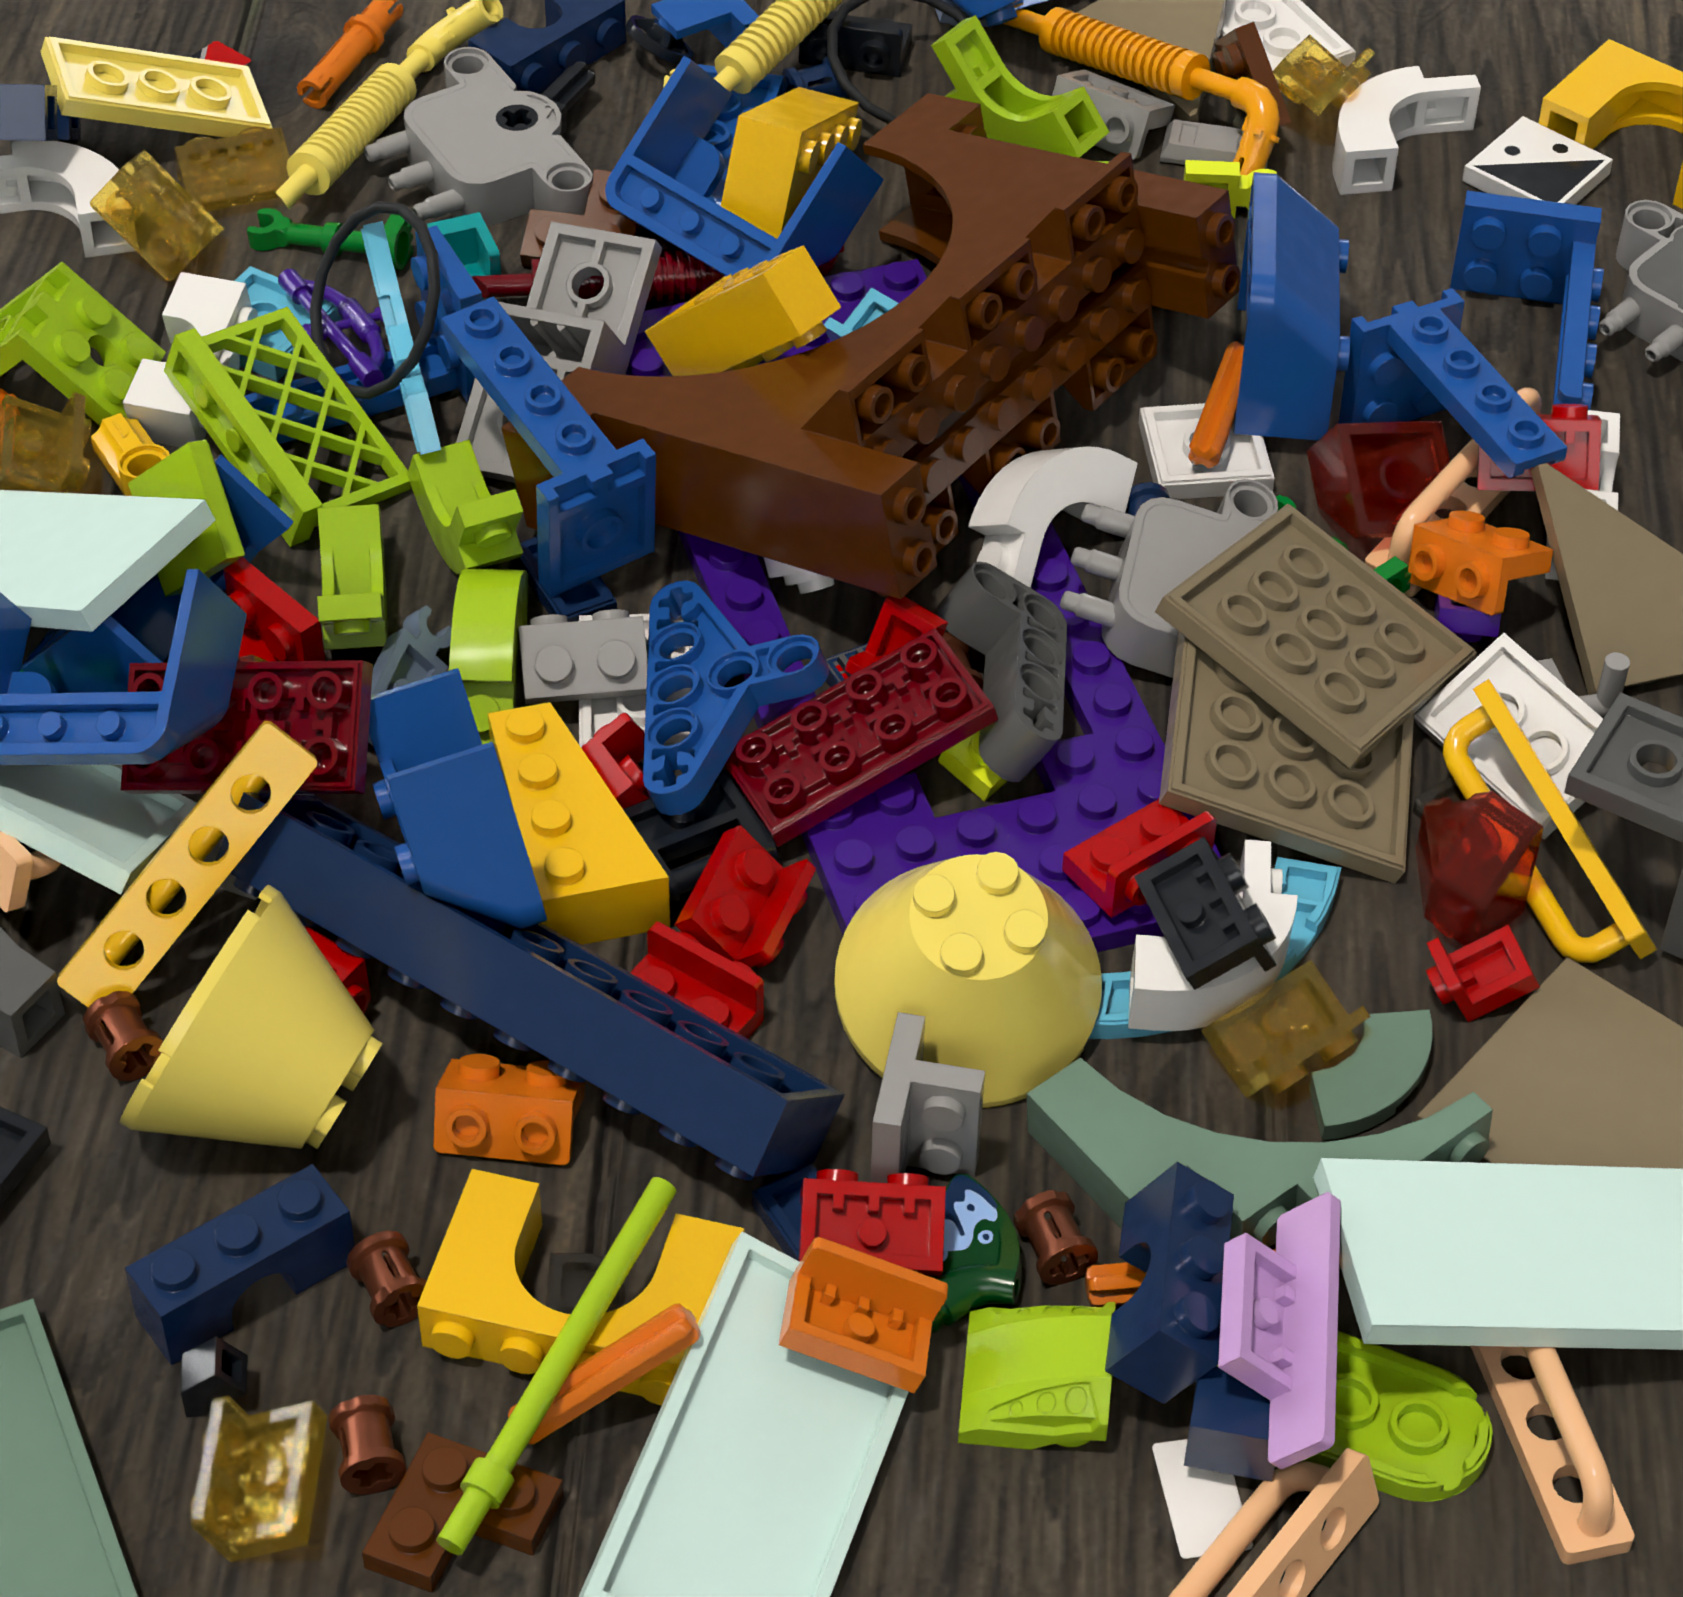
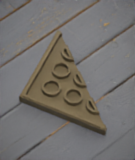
M1097 0L1077 13L1204 54L1209 59L1210 71H1212V54L1215 51L1214 43L1220 38L1227 0ZM1145 86L1157 98L1175 104L1173 113L1182 121L1200 122L1203 97H1206L1207 92L1203 91L1198 98L1192 101Z
M1547 463L1537 465L1531 469L1550 548L1553 549L1552 556L1588 695L1597 693L1605 657L1613 652L1622 653L1630 660L1624 688L1683 676V554Z

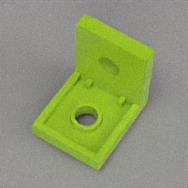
M60 262L0 309V376L24 360L100 426L102 419L118 413L127 418L123 401L142 358L161 362L166 353L63 262ZM90 347L100 354L103 366L97 364L91 358Z

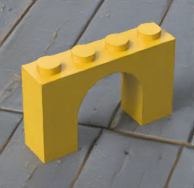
M1608 39L1543 97L1538 124L1591 149H1594L1614 131L1633 125L1662 126L1683 134V72ZM1683 161L1673 199V205L1683 209Z
M471 1169L417 1305L423 1347L432 1348L450 1358L472 1357L503 1364L509 1370L520 1374L536 1373L570 1314L553 1310L538 1302L526 1291L521 1283L543 1225L539 1183ZM676 1213L650 1283L631 1302L605 1313L574 1367L673 1304L680 1303L683 1307L689 1309L695 1316L696 1323H698L731 1245L739 1234L744 1232V1228ZM686 1349L619 1391L642 1396L649 1402L662 1406Z

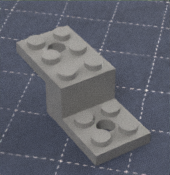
M551 221L526 307L499 302V304L560 380L578 367L626 375L662 247L655 239ZM591 276H602L604 278V286L597 296L590 299L579 298V287L585 279ZM475 378L456 443L470 439L483 477L515 483L501 427L509 422V420Z

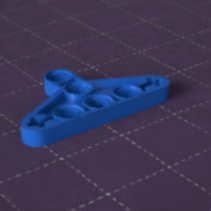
M687 580L676 581L666 585L655 594L651 600L649 611L643 782L655 808L659 812L670 816L681 815L693 810L703 801L760 706L801 697L814 692L823 685L828 678L829 667L816 639L812 636L801 634L749 646L695 582ZM681 615L684 622H675ZM693 646L685 654L673 659H667L677 649ZM811 659L809 664L802 669L794 672H784L787 667L797 661ZM742 674H751L741 684L733 687H724L734 677ZM685 688H691V691L684 697L672 702H665L673 693ZM681 732H690L688 737L681 742L671 746H664V743L672 736ZM673 770H681L682 774L676 779Z

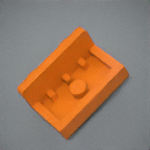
M1464 510L1451 511L1449 518L1414 524L1408 572L1411 573L1409 582L1488 615H1497L1504 611L1508 580L1550 573L1553 549L1530 541V534L1524 530L1510 527L1496 528L1485 523V516L1482 514Z
M469 1054L462 1056L460 1059H451L436 1086L433 1148L439 1153L566 1165L572 1156L573 1122L585 1096V1082H574L557 1075L548 1068L549 1061L547 1060L535 1061L527 1066L502 1064L498 1058L487 1054Z
M817 1237L813 1239L789 1280L778 1345L915 1393L926 1376L932 1321L947 1299L948 1284L847 1246Z

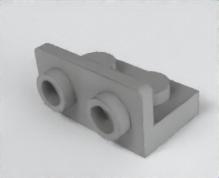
M1085 69L1057 76L1052 96L1064 94L1084 86L1110 133L1094 146L1117 155L1120 152L1131 153L1132 160H1135L1141 156L1149 130L1167 126L1171 122L1175 104Z

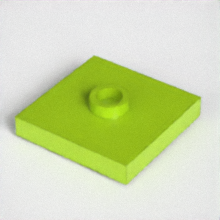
M207 440L186 443L128 483L132 496L204 499L215 518V521L157 573L165 597L182 594L187 569H199L209 578L245 556Z

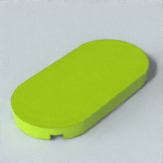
M1338 1331L1335 1442L1331 1448L1302 1461L1318 1463L1331 1468L1344 1450L1350 1448L1369 1456L1378 1491L1410 1501H1438L1461 1493L1480 1476L1485 1467L1492 1443V1424L1487 1411L1484 1415L1482 1407L1477 1403L1475 1391L1459 1376L1443 1368L1382 1346L1364 1344L1362 1339Z

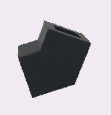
M217 1336L182 1354L181 1397L186 1418L232 1415V1401L245 1395L247 1392V1354Z

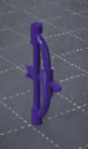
M295 269L284 270L278 277V284L295 304L302 305L310 314L315 281L303 279ZM326 285L323 299L337 307L339 315L344 320L334 322L322 308L323 340L327 336L348 359L350 370L365 387L368 388L384 381V374L380 368L385 362L386 352L381 338V328L375 322L379 320L383 322L380 307H376L372 313H367L355 298L346 297L341 292ZM304 324L302 327L312 339L311 324ZM351 328L363 343L368 344L371 357L364 352H359L341 330Z

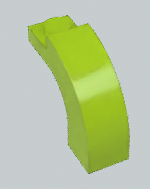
M976 15L962 20L931 45L955 87L944 97L981 104L984 129L989 139L1080 158L1110 133L1084 86L1064 94L1050 96L1030 90L1020 83L1002 62Z
M470 439L441 447L439 451L413 455L407 473L412 490L432 540L440 555L453 572L460 574L463 569H482L521 557L523 550L516 533V528L523 514V509L516 489L490 495Z
M379 504L317 508L322 572V596H317L319 622L323 626L324 650L384 646L388 639L382 519Z
M463 569L457 583L452 617L449 671L456 668L460 671L482 745L490 742L488 713L516 708L519 626L527 625L528 573L525 570Z

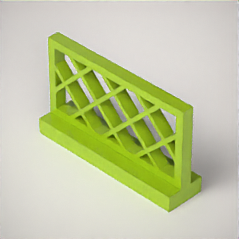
M288 307L202 337L195 328L174 336L164 368L165 374L226 459L294 521L289 529L281 534L289 547L310 539L314 527L319 526L317 508L372 505L411 489L407 468ZM281 329L294 347L292 354L259 344L261 336ZM225 349L247 356L244 372L222 365L214 353ZM254 359L287 369L284 385L252 375L251 370ZM294 372L317 379L325 389L324 396L320 397L291 387ZM249 390L279 400L276 414L273 415L254 409L245 398V391ZM286 402L318 412L319 415L315 428L282 418ZM326 415L349 422L357 433L355 441L322 431ZM278 433L310 443L307 459L285 453L276 440ZM318 446L351 456L347 472L314 462ZM358 459L381 466L389 478L376 482L354 475ZM310 477L342 487L341 497L322 504L308 485Z

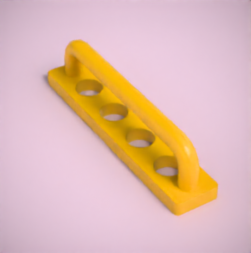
M1488 679L1473 688L1482 706L1462 717L1450 728L1443 743V758L1449 773L1553 946L1563 957H1568L1577 963H1595L1610 957L1628 945L1632 947L1640 960L1658 950L1492 682ZM1495 727L1615 923L1593 936L1581 937L1576 933L1468 754L1470 744Z
M264 721L58 975V985L87 1007L98 998L107 996L115 991H128L133 994L317 766L315 755L270 721ZM266 783L269 784L271 795L263 807L256 810H245L238 806L243 792L259 793ZM226 835L229 845L225 855L214 862H203L223 836ZM183 887L186 893V901L183 907L171 914H161ZM141 939L144 946V953L141 959L129 966H119Z

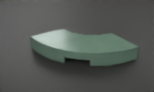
M1430 1009L1364 1014L1361 1027V1042L1355 1053L1337 1066L1311 1072L1309 1091L1322 1141L1355 1135L1386 1121L1395 1114L1396 1107L1412 1093L1415 1087H1419L1428 1065L1433 1038Z

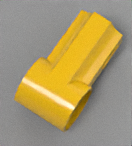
M121 413L102 419L101 426L91 436L95 453L124 496H132L128 486L130 481L170 455L169 451L163 446L154 444L137 419L126 418Z

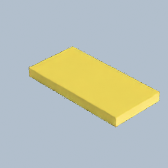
M45 37L41 55L51 85H57V103L63 116L260 143L269 142L273 127L248 66L56 37Z

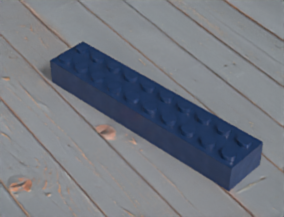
M243 792L238 806L245 810L259 809L268 802L271 793ZM293 795L230 873L236 877L233 883L236 888L257 898L268 884L282 893L303 926L314 929L323 927L338 936L335 944L342 950L365 959L375 957L390 966L387 974L397 982L416 989H424L426 987L442 996L440 1005L447 1011L470 1020L480 1018L496 1028L493 1033L494 1037L502 1043L523 1051H531L533 1049L550 1059L547 1065L548 1068L557 1075L579 1083H584L587 1080L605 1091L602 1097L603 1100L614 1108L634 1115H639L642 1112L661 1123L658 1131L669 1140L687 1147H696L697 1145L703 1147L717 1156L715 1160L717 1167L734 1177L743 1180H753L756 1176L768 1174L782 1175L783 1172L798 1170L813 1164L844 1098L845 1093L542 923L519 929L427 896L423 893L420 882L406 885L394 846L400 845V843L317 796ZM226 835L215 861L222 858L228 850L229 843Z

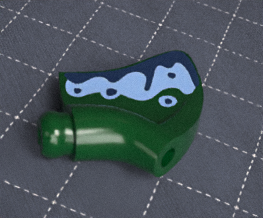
M968 1174L954 1176L946 1187L943 1272L940 1276L929 1277L947 1283L948 1294L945 1303L932 1321L931 1334L941 1329L943 1324L950 1326L977 1308L987 1305H1015L1019 1297L1022 1281V1264L1016 1230L1007 1212L997 1199Z

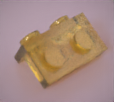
M1309 34L1284 57L1273 70V73L1279 81V89L1287 98L1297 104L1304 103L1319 116L1331 103L1339 110L1353 92L1366 81L1372 72L1365 65L1375 53L1367 47L1346 67Z
M73 392L62 413L7 394L5 395L0 404V490L56 493L81 491L90 468V460L83 457V450L91 431V420L85 418V395Z
M1309 960L1218 1018L1201 1031L1246 1098L1266 1085L1270 1087L1276 1096L1309 1074L1302 1063L1304 1060L1318 1052L1324 1063L1358 1042L1359 1040L1352 1032V1029L1371 1016L1364 1006L1348 1015L1312 960Z
M228 1395L212 1400L208 1427L202 1440L203 1455L196 1493L191 1501V1525L195 1531L229 1562L308 1545L328 1415L313 1400L253 1415H248Z

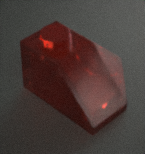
M1441 421L1336 424L1306 451L1318 506L1355 539L1392 537L1404 511L1450 462Z
M1493 791L1475 793L1465 801L1452 802L1449 797L1431 800L1424 806L1416 844L1424 918L1434 924L1443 935L1455 939L1463 946L1511 924L1524 913L1544 826Z

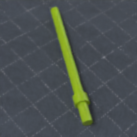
M653 1177L486 1457L476 1458L462 1480L460 1488L464 1493L436 1539L437 1543L450 1553L463 1555L489 1509H498L514 1483V1477L511 1475L513 1468L676 1195V1188L667 1180L660 1177Z

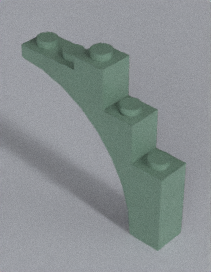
M1081 1057L1027 1093L1028 1133L1121 1229L1125 1202L1178 1161L1234 1194L1230 1240L1248 1233L1267 1247L1276 1244L1277 1220L1282 1214L1319 1196L1313 1177L1321 1158L1479 1163L1490 1146L1488 1140L1493 1109L1475 1092H1472L1427 1118L1380 1134L1330 1142H1268L1216 1133L1164 1115L1119 1090Z

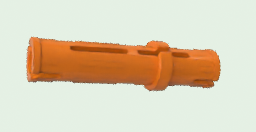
M372 0L361 14H356L355 17L349 18L344 25L343 35L309 74L298 83L297 93L299 96L304 95L310 87H313L311 92L302 100L305 104L315 109H322L326 106L331 96L367 55H371L373 52L376 53L384 43V35L404 13L402 3L397 5L391 13H388V10L398 0Z

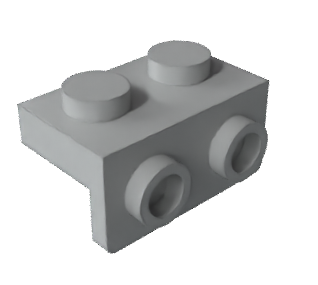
M612 609L596 612L592 615V620L568 622L565 615L550 614L532 618L530 620L531 625L519 626L525 705L646 695L648 662L643 616L629 617V612L626 610Z

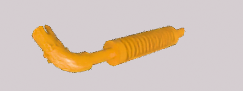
M1062 7L1051 9L1045 16L1026 9L1016 10L1017 18L1003 23L1038 35L1040 47L1047 53L1108 72L1109 74L1140 83L1144 86H1149L1167 94L1193 101L1204 91L1230 100L1234 108L1243 110L1247 114L1241 129L1244 133L1236 156L1233 159V162H1240V175H1248L1254 170L1265 169L1274 144L1280 140L1277 137L1280 122L1278 104L1270 90L1248 77H1241L1236 80L1210 71L1209 59L1204 54L1181 48L1153 37H1147L1146 35L1114 26L1113 24L1090 18Z

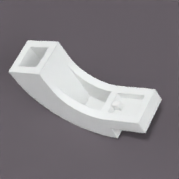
M1413 66L1382 73L1367 80L1353 90L1346 98L1339 113L1332 161V172L1339 194L1392 191L1399 150L1398 140L1419 134L1473 130L1481 90L1476 75L1424 78L1420 67Z
M11 141L12 154L0 156V214L41 210L57 213L68 218L76 224L81 232L85 258L140 251L131 191L124 175L113 163L89 149L65 142Z
M1088 446L1035 451L1013 460L1003 467L989 482L972 513L968 527L985 535L977 562L989 563L1031 588L1044 534L1052 519L1062 510L1081 520L1083 509L1087 504L1098 507L1106 506L1125 513L1138 463L1112 450Z
M1245 839L1240 870L1250 888L1239 893L1246 908L1257 903L1273 929L1276 939L1266 945L1277 966L1265 972L1255 957L1194 990L1185 978L1165 937L1136 934L1129 983V1029L1182 1031L1214 1025L1248 1009L1271 988L1285 963L1297 909L1298 895L1282 894L1283 872L1282 869L1271 868L1270 841Z

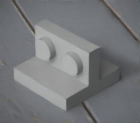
M900 1012L897 1014L873 1118L871 1182L887 1183L888 1175L905 1173L907 1166L923 1168L932 1173L942 1175L954 1173L968 1174L975 1177L980 1149L985 1071L923 1061L925 1016Z

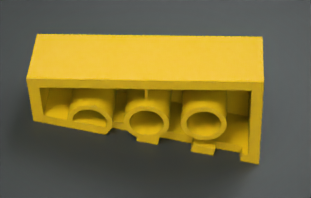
M797 87L738 115L721 207L777 239L837 142L853 151L857 147L862 130V119L856 118L859 102Z
M803 245L780 254L769 261H762L750 269L745 268L732 276L731 274L724 276L648 328L645 333L672 376L717 373L752 367L763 360L769 362L793 346L798 349L810 343L827 331L822 321L839 310L841 306Z
M548 702L488 713L490 742H493L547 916V921L542 922V924L580 945L647 933L648 929L657 921L670 927L668 875L552 704Z

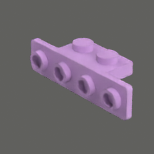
M1326 1192L1282 1214L1278 1218L1276 1252L1248 1233H1244L1224 1243L1218 1368L1270 1400L1268 1461L1279 1469L1287 1468L1331 1448L1335 1442L1341 1201L1330 1192Z

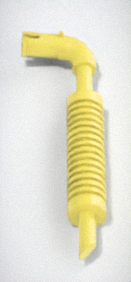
M470 0L456 10L454 7H450L446 10L448 14L446 17L429 28L407 49V58L400 65L395 63L380 65L288 159L286 168L289 178L275 192L285 206L290 209L305 193L316 196L324 194L364 152L365 146L372 144L414 100L417 92L414 80L421 72L431 71L449 52L491 24H495L502 19L503 7L499 0Z
M776 0L716 57L715 69L718 75L714 79L729 92L734 90L741 94L749 93L818 24L828 17L843 0ZM673 69V70L670 71V73H669L670 77H671V75L673 74V72L675 71V69ZM668 75L664 77L663 87H665L670 79Z

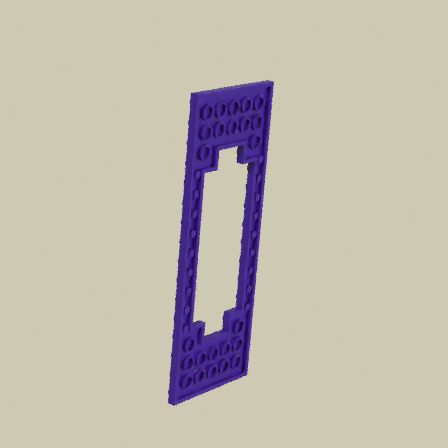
M918 259L893 262L888 265L825 276L823 278L841 306L839 310L829 317L844 324L871 288L900 303L926 280L927 276ZM686 302L644 311L626 375L672 376L645 331ZM829 317L822 321L823 324H825ZM825 332L798 349L793 346L769 362L814 349L831 342ZM763 360V361H761L760 363H758L757 365L764 364V363H768V362H765V360ZM961 474L958 478L973 508H975L981 495ZM1050 522L1044 534L1031 589L1053 602L1066 619L1067 642L1064 694L1084 735L1058 741L1035 766L1047 793L935 818L916 773H912L895 779L802 833L801 835L816 867L817 874L842 935H844L852 917L861 905L876 890L900 874L920 866L959 856L986 855L992 852H1000L1012 857L1019 868L1049 886L1073 908L1088 930L1097 953L1135 944L1136 934L1164 937L1148 903L1141 906L1134 905L1111 918L1062 871L1064 852L1159 799L1165 745L1122 660L1117 658L1107 648L1102 638V625L1077 617L1073 612L1063 610L1060 607L1065 591L1069 590L1078 594L1088 593L1070 562L1071 560L1052 522ZM678 531L701 589L749 646L791 636L757 555ZM801 660L787 667L784 672H794L802 669L804 665ZM751 674L737 676L739 683L741 684L747 680ZM815 691L801 697L760 706L753 716L758 729L796 708L801 703L815 697ZM1181 812V813H1182L1183 815H1185L1189 820H1191L1192 818L1196 817V816H1193V815H1190V814ZM1214 843L1213 850L1218 856V858H1221V855Z

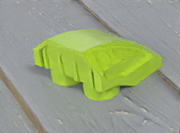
M1107 1302L1103 1307L1042 1305L1013 1309L987 1307L970 1311L958 1443L1032 1450L1051 1444L1064 1447H1078L1088 1443L1090 1440L1106 1441L1112 1375L1105 1372L1111 1316L1116 1311L1115 1302Z

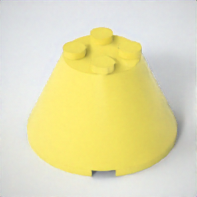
M992 852L986 855H964L920 866L900 874L876 890L861 905L844 932L836 959L834 987L838 1014L851 1044L861 1058L880 1077L883 1078L898 1012L925 1016L923 1061L985 1071L983 1108H991L1027 1098L1029 1091L1078 1059L1084 1050V1046L1099 1014L1102 977L1097 951L1092 938L1073 908L1049 886L1019 868L1012 857L1005 853Z
M269 884L258 896L262 900L255 913L247 910L222 947L158 1051L162 1053L151 1068L146 1079H141L119 1121V1123L127 1128L137 1131L302 1149L306 1142L318 1149L347 1101L335 1095L340 1085L353 1091L382 1046V1042L371 1036L374 1028L282 893Z

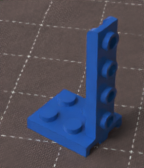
M1467 191L1450 288L1562 304L1553 404L1588 405V410H1590L1594 384L1583 382L1584 378H1592L1597 353V344L1587 343V339L1595 340L1600 317V306L1590 304L1591 301L1599 302L1604 275L1603 268L1594 267L1602 208Z
M436 225L429 227L428 230L438 252L441 292L434 330L419 360V366L429 398L458 388L468 404L475 376L445 339L442 332L441 318L483 301L482 292ZM415 232L417 256L411 258V269L416 284L421 291V301L415 303L416 317L421 328L429 286L426 254L418 234ZM391 351L386 352L385 362L380 368L384 374V380L388 379L395 372ZM348 364L333 368L348 384L365 387L350 370ZM307 376L294 380L291 383L293 388L320 397L324 396L325 389L317 379ZM399 385L395 389L370 400L354 397L368 416L404 405ZM259 393L245 395V398L254 409L273 415L276 414L279 400ZM286 402L282 418L315 428L319 413ZM326 415L322 431L349 422ZM278 433L276 440L279 444L295 440V438Z
M1453 288L1442 291L1441 300L1418 307L1413 300L1392 306L1390 316L1367 322L1363 316L1352 318L1349 363L1344 375L1338 422L1339 429L1349 440L1447 409L1508 478L1522 475L1524 470L1540 464L1549 463L1552 465L1565 460L1568 447L1460 331L1465 301Z
M494 296L442 317V332L447 342L554 477L536 485L539 583L550 598L654 552L656 454L646 441L641 439L616 450Z

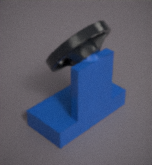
M662 0L651 4V13L656 18L632 15L625 29L645 49L668 62L678 65L683 56L689 59L693 56L692 49L683 41V37L708 29L726 48L759 15L744 0ZM674 47L679 53L672 51L670 49H673Z

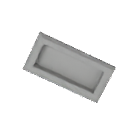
M1174 119L1167 125L1160 162L1185 165V160L1233 162L1244 131L1241 130L1242 128Z

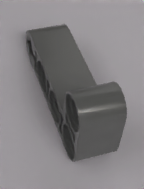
M978 561L971 565L940 602L936 611L937 616L948 622L946 630L985 655L983 692L994 705L999 720L980 730L979 752L984 763L998 776L1010 782H1020L1025 779L1058 742L1063 733L1067 623L1062 612L1049 599L997 567Z

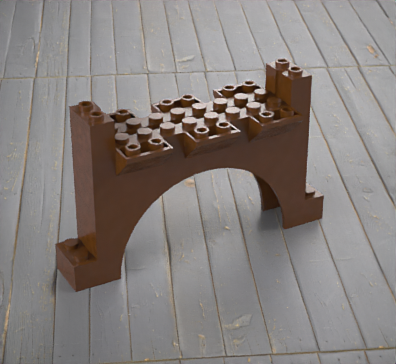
M927 93L863 144L865 154L888 160L903 166L905 169L911 205L879 230L880 240L909 249L937 264L926 280L907 298L885 314L841 338L790 357L752 367L717 373L663 377L622 375L578 367L561 381L616 450L644 439L655 452V524L869 589L883 597L891 596L902 599L937 567L936 554L959 534L958 518L955 513L951 483L962 474L981 495L993 477L1013 460L1035 451L1052 450L1061 442L1060 423L1057 418L1054 391L1063 385L1077 402L1089 411L1094 412L1157 355L1158 338L1154 331L1151 305L1209 319L1240 291L1241 273L1236 260L1234 242L1235 221L1231 215L1229 190L1133 170L1132 155L1127 152H1120L1109 163L1105 164L989 139L984 129L981 104ZM509 421L501 427L526 525L537 530L536 485L554 477Z

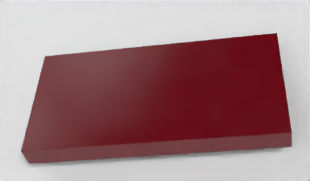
M936 628L864 669L855 672L850 677L810 700L801 703L796 708L756 731L745 735L738 741L724 768L770 833L776 846L779 847L999 719L994 705Z
M364 660L237 662L229 706L222 720L212 729L154 763L122 765L120 791L131 794H205L264 721H270L315 755L317 759L316 768L295 794H365L373 664ZM130 663L128 692L162 691L167 663ZM266 783L259 793H271L269 784Z

